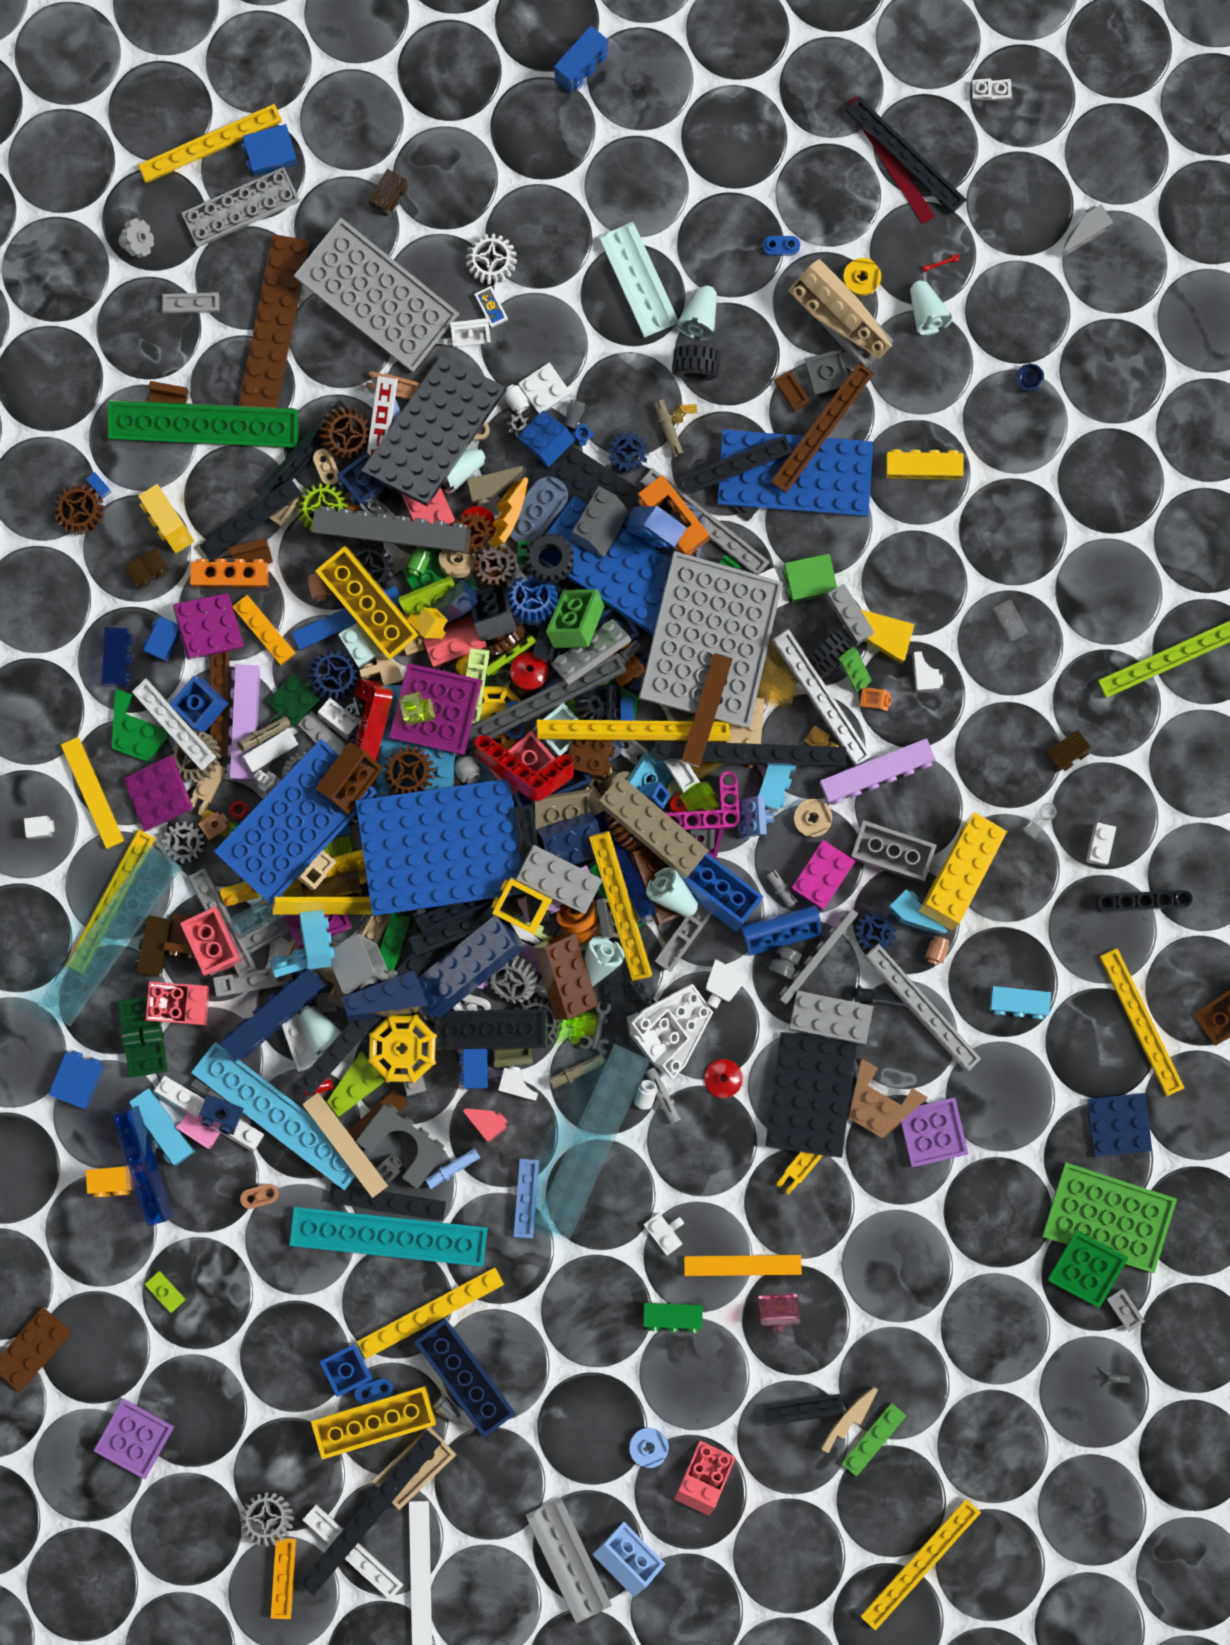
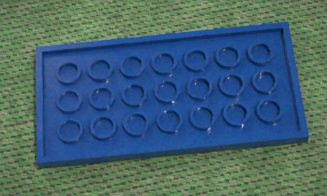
M723 429L720 461L786 434ZM786 435L792 451L795 450L804 438V436ZM827 438L786 494L771 484V481L790 455L719 483L717 505L868 517L873 441Z
M574 496L548 531L549 535L557 533V536L560 537L562 535L565 537V541L568 540L573 549L574 565L571 573L566 578L584 590L598 589L601 599L606 605L653 635L671 559L649 546L637 536L630 535L623 527L620 528L604 559L571 542L572 532L588 506L587 503ZM547 549L540 553L538 560L553 568L561 562V555L553 549Z
M319 739L213 851L270 905L274 902L275 897H279L357 814L356 806L348 815L315 789L331 765L339 757L322 739ZM370 785L360 800L371 799L377 791Z

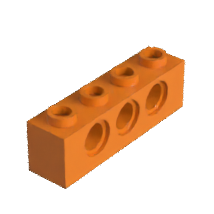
M196 559V562H191L190 585L192 587L269 588V564L264 563L263 559H253V562H245L244 559H234V562H226V559H215V562H207V559ZM210 568H214L216 571L213 577L206 576V572ZM232 568L235 571L234 575L230 578L226 577V570ZM253 569V576L246 578L244 576L245 570Z

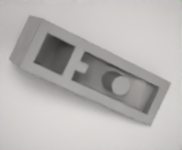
M1102 204L1097 207L1093 205L1085 211L1086 214L1062 252L1063 257L1112 227L1113 221Z

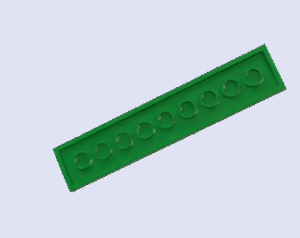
M126 400L108 401V439L296 447L298 445L299 409Z

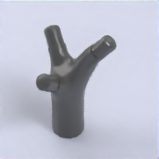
M1102 1367L1099 1369L1108 1377V1380L1102 1384L1103 1387L1112 1383H1130V1376L1113 1374Z

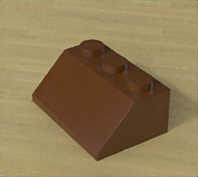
M349 742L315 789L349 815L356 806V801L362 798L383 768L364 750Z

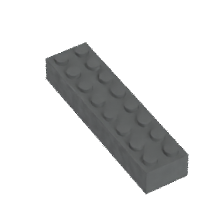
M320 506V510H314L312 532L316 534L463 553L469 552L471 530L465 524L453 523V526H448V523L434 520V524H430L428 520L415 518L414 522L410 521L408 517L396 516V519H391V516L377 513V517H374L370 512L358 511V514H353L354 511L348 509H339V512H335V509Z

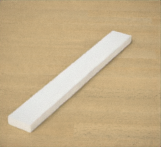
M429 1500L409 1501L412 1645H432Z

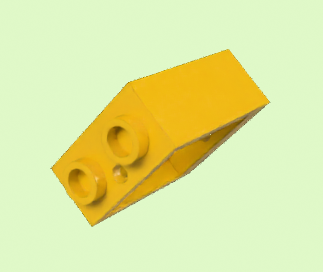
M512 877L509 881L505 879L500 889L503 891L501 897H496L491 906L494 908L493 914L534 935L552 902V898ZM512 885L542 900L530 925L500 911Z

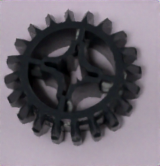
M362 544L363 550L359 551L358 547H355L356 554L353 553V555L358 560L367 556L365 562L362 563L363 567L367 568L370 562L373 571L369 574L372 577L383 574L376 582L380 587L381 585L388 587L389 585L386 580H393L388 574H394V570L389 569L394 566V563L388 562L392 558L390 555L385 556L387 551L384 549L380 552V546H376L375 550H373V544H369V549H366L365 544ZM373 556L383 562L384 568L373 564Z

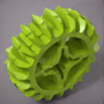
M319 483V489L312 485V492L308 489L305 490L308 495L307 497L301 495L300 498L304 502H298V506L302 508L297 511L298 514H303L299 517L300 521H305L303 525L305 527L311 525L309 529L311 532L313 519L308 514L313 513L314 515V510L320 509L322 501L325 507H331L338 510V512L339 509L349 508V504L343 503L347 498L346 496L341 497L343 495L342 490L336 493V486H333L330 490V484L327 483L325 488H323L322 483ZM325 495L336 499L338 504L326 502ZM318 496V502L309 507L310 502Z

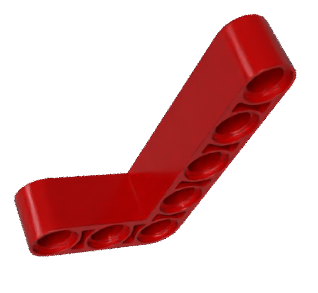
M358 679L355 694L365 700L366 704L355 745L376 761L393 694L390 689L378 682Z
M483 735L475 739L476 758L533 801L543 800L574 776L573 758L569 755L557 757L536 773L490 737Z

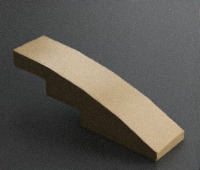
M875 1387L869 1389L844 1412V1415L839 1418L820 1447L822 1450L829 1453L837 1435L845 1439L853 1421L861 1425L878 1389Z

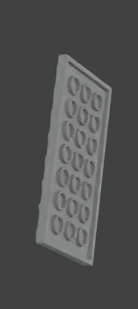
M342 218L337 221L294 275L296 280L412 373L450 327V323L454 322L460 314Z

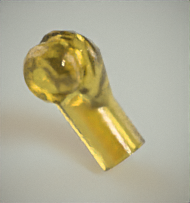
M697 404L680 405L672 414L673 421L680 424L683 422V417L686 414L697 413Z

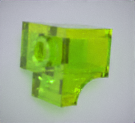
M420 692L401 696L402 716L407 725L436 719L431 698L422 699Z
M708 781L696 783L680 795L689 812L697 811L700 808L711 811L719 807L716 801L718 796Z
M584 1012L566 1021V1027L569 1028L568 1040L570 1043L578 1044L580 1038L585 1035L594 1036L596 1015L594 1012Z

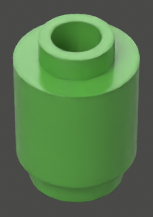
M416 547V550L412 551L406 565L408 573L416 577L423 575L429 563L431 553L423 548Z

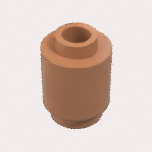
M317 573L308 576L309 581L307 583L312 599L317 600V602L328 600V596L331 593L327 584Z
M934 936L925 955L928 958V963L937 966L939 963H944L949 949V940Z

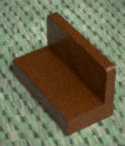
M154 381L149 382L150 396L148 402L187 403L189 396L187 387Z
M266 538L229 547L233 561L234 559H244L245 562H253V559H263L264 563H273L269 543Z

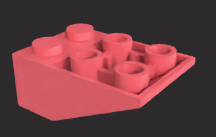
M149 982L146 1021L207 1026L210 987Z
M700 1441L674 1500L710 1516L715 1509L736 1457Z

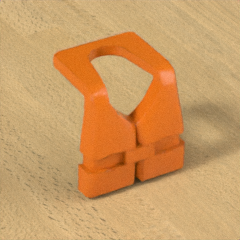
M629 643L623 646L622 648L625 650L629 646ZM636 655L629 659L631 662L625 664L627 672L616 679L621 687L631 682L633 678L640 677L645 672V667L643 664H640V660Z

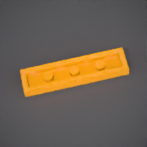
M248 595L233 606L234 610L281 666L296 654Z
M278 1538L276 1539L271 1618L291 1619L296 1538H283L282 1542Z

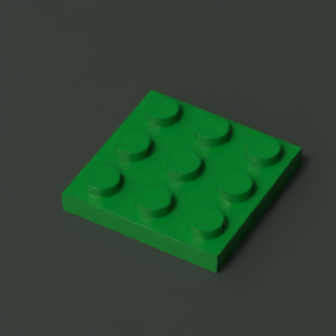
M1076 1229L1051 1271L1048 1281L1100 1308L1127 1262L1128 1256Z

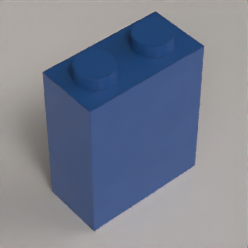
M287 124L243 136L244 142L241 143L244 154L248 153L250 159L246 160L249 172L253 171L255 177L276 171L282 167L288 168L298 165Z
M72 1050L71 1053H65L48 1095L87 1110L105 1066L100 1065L101 1060L90 1057L89 1060L82 1057L83 1053Z

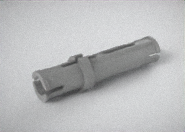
M656 1067L646 1071L645 1074L648 1080L655 1083L654 1079H656L663 1093H660L656 1085V1096L661 1104L659 1107L661 1110H664L670 1125L681 1120L674 1106L675 1102L671 1100ZM664 1097H665V1099H666V1101H667V1103H668V1105H669V1107H670V1109H671V1113H670V1111H669V1109H668V1107H667V1105H666V1103H665V1101H664V1099H663Z

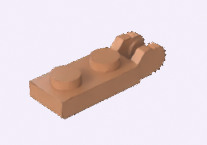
M369 372V377L373 379H378V376L398 379L395 397L410 401L421 383L386 373ZM366 383L365 387L376 391L377 384Z

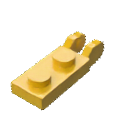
M800 1152L784 1171L785 1174L776 1185L778 1187L782 1186L788 1176L795 1181L788 1186L785 1192L789 1195L804 1180L823 1155Z

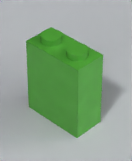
M830 554L785 563L784 569H782L783 580H787L788 587H786L787 598H791L792 603L824 597L837 588Z

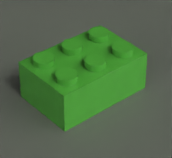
M598 589L562 591L546 631L554 648L589 647L605 606Z

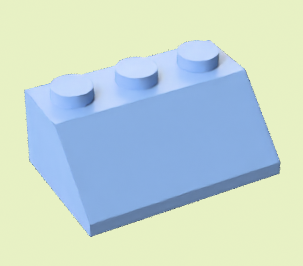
M625 1522L592 1554L633 1597L644 1590L665 1565Z

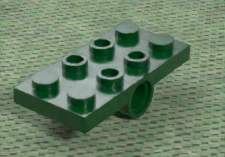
M148 997L118 1001L122 1024V1042L126 1052L129 1078L169 1072L162 1023L146 1021Z

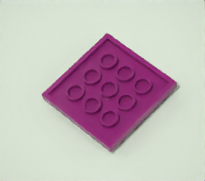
M408 663L389 738L465 755L483 680Z

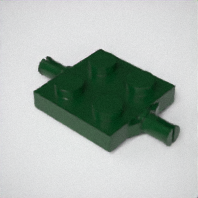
M293 674L267 700L276 712L269 720L271 724L285 716L295 728L321 702L312 690L314 686H309L313 679L305 683Z

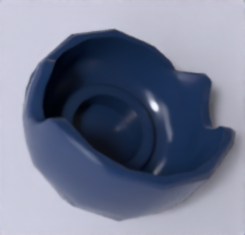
M1032 363L1023 365L1016 372L1017 385L1023 391H1037L1044 383L1043 369Z

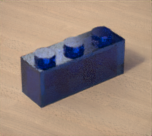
M105 627L102 685L104 687L127 688V684L131 682V671H128V666L132 663V652H129L130 645H133V634L130 633L128 628Z

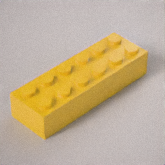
M344 546L316 570L317 574L389 660L393 659L420 636L348 547Z
M973 812L966 819L919 912L951 931L955 929L965 915L1007 831Z
M426 1385L311 1421L322 1459L437 1424Z

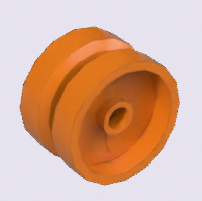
M594 899L586 914L566 904H562L560 906L561 910L557 911L556 919L565 933H576L579 944L589 943L593 937L600 935V918L596 913L595 907L597 904Z

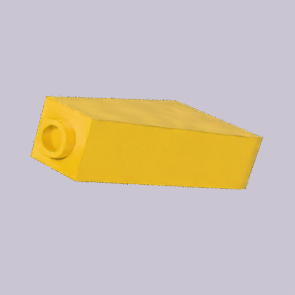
M860 609L874 631L873 636L865 640V642L903 664L915 624Z

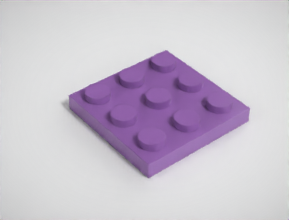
M955 1098L920 1105L901 1121L911 1167L969 1154Z
M123 1398L94 1452L146 1479L175 1426Z

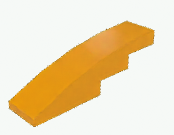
M526 477L514 481L496 506L501 513L492 524L497 529L488 542L493 548L505 543L516 524L525 499L528 483Z

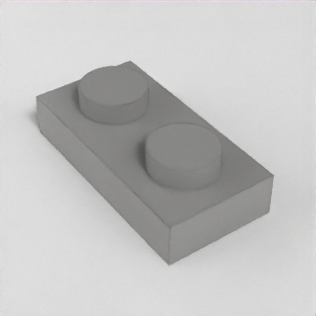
M1123 1288L1106 1299L1128 1332L1145 1322Z

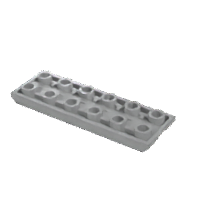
M282 167L182 212V215L196 246L200 247L295 205L300 200L285 168Z
M562 1498L526 1514L575 1622L579 1623L611 1607L612 1604Z

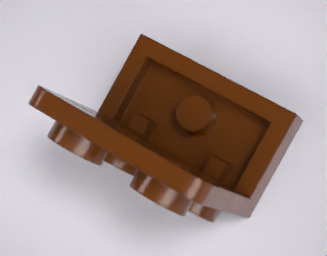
M573 739L569 756L573 758L574 770L595 775L596 779L604 781L605 776H609L611 765H608L610 757H614L616 747L613 746V740Z
M173 914L169 939L164 945V950L168 951V955L180 957L181 953L188 954L187 958L196 959L180 924L194 916Z

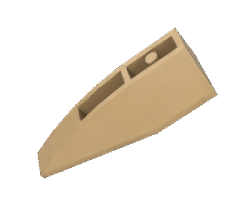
M820 259L810 265L788 290L816 319L878 359L891 348L892 345L868 310Z

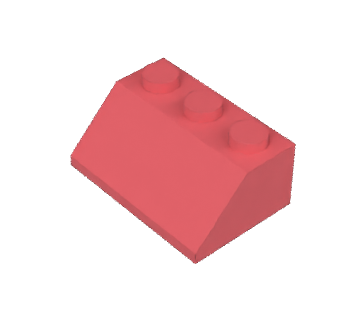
M473 615L445 625L443 630L446 634L443 639H425L422 637L434 669H436V666L441 668L444 665L455 663L458 658L468 655L470 648L488 650L485 641H480L474 625Z
M213 907L180 923L204 976L226 970L243 962L217 907Z
M465 1109L463 1111L488 1142H491L508 1128L505 1125L508 1121L500 1112L496 1114L494 1111Z

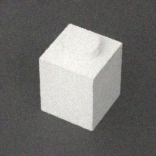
M42 816L24 819L27 839L52 837L55 827L54 821L50 820V817Z

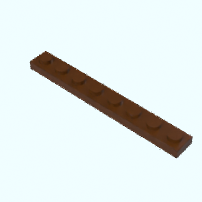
M860 362L857 364L775 475L771 484L785 494L789 491L873 377L874 372Z

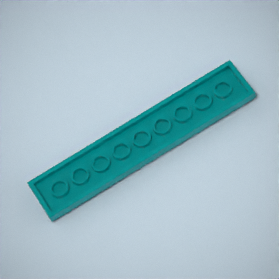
M294 1207L289 1246L483 1267L488 1228Z

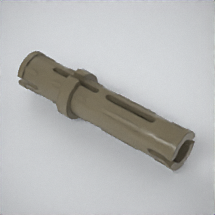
M665 400L653 403L659 418L658 423L663 428L672 457L683 454L684 451L671 421L673 419L672 415L668 413Z
M283 716L263 729L251 732L250 736L237 742L239 750L244 753L255 745H261L264 740L291 726L290 721L287 717Z
M599 1054L574 1067L565 1068L563 1072L549 1077V1081L553 1089L567 1082H574V1079L606 1065L602 1054Z

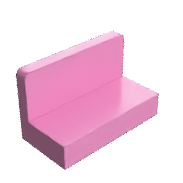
M187 1113L181 1123L176 1126L177 1129L208 1149H211L220 1135V1132L211 1127L208 1128L201 1125L198 1119Z

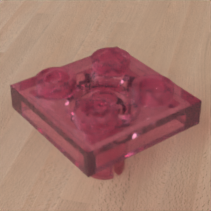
M797 1294L758 1296L761 1326L774 1325L773 1330L781 1333L786 1330L785 1324H800Z

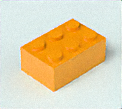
M134 1167L86 1170L87 1194H93V1197H109L111 1192L113 1196L130 1195V1191L135 1190Z

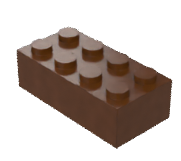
M561 933L532 947L555 1019L570 1020L598 1006L576 933Z

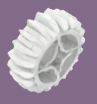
M494 233L492 238H488L487 234L484 235V240L478 237V243L473 241L472 246L474 248H468L470 254L466 255V259L470 260L466 262L467 267H471L469 269L470 274L475 273V279L480 277L481 283L487 279L488 285L491 284V280L498 284L499 278L504 282V275L510 277V271L515 270V266L512 264L517 263V259L514 258L516 252L512 251L514 246L508 245V239L502 242L503 236L501 235L496 239ZM489 247L487 252L478 254L482 249ZM495 247L503 250L507 257H502V255L496 253ZM493 252L494 259L490 266L489 257H491ZM476 261L485 264L487 271L482 270ZM505 264L500 270L494 272L496 266Z

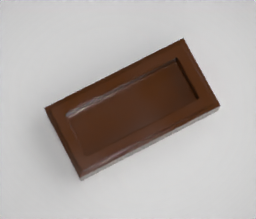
M791 370L774 380L793 412L810 403L809 398Z

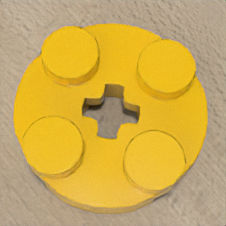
M857 258L846 266L843 281L854 295H871L880 285L881 271L871 259ZM861 273H865L864 276L867 277V279H865L864 281H860V279L857 278V275L859 276Z

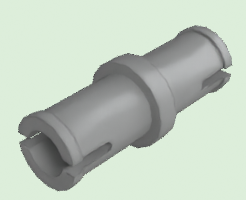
M776 870L766 876L776 890L774 892L776 895L779 894L787 908L797 902L788 889L789 885L783 882Z

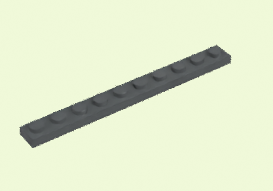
M617 653L605 659L570 685L563 680L473 725L466 752L475 748V739L479 736L484 735L493 739L580 694L626 673L627 669L620 654Z

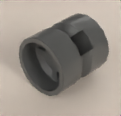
M779 945L775 953L777 958L772 960L768 970L791 980L795 971L794 965L798 964L802 954L786 946Z

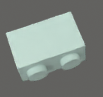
M359 623L339 633L342 642L359 670L364 665L376 661L375 657L385 655Z
M563 703L543 720L578 719ZM535 726L532 731L537 736V727ZM573 739L540 740L557 758L571 748Z

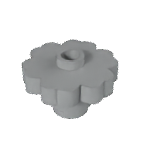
M135 218L125 222V229H122L119 243L131 256L145 257L151 253L150 247L154 246V236L150 233V226L144 220L139 221Z

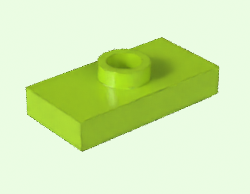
M161 1271L157 1272L145 1284L170 1313L186 1300Z

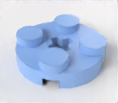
M643 1428L634 1434L629 1448L631 1457L637 1464L653 1468L663 1463L668 1454L669 1445L665 1435L659 1430ZM645 1443L654 1444L655 1447L652 1448V1453L644 1451Z

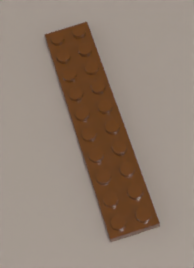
M277 234L272 236L239 406L278 408L302 284L294 278V275L308 258L310 240Z

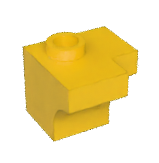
M423 608L419 615L411 614L407 619L418 631V634L425 639H443L446 634L443 628L448 620L436 608Z

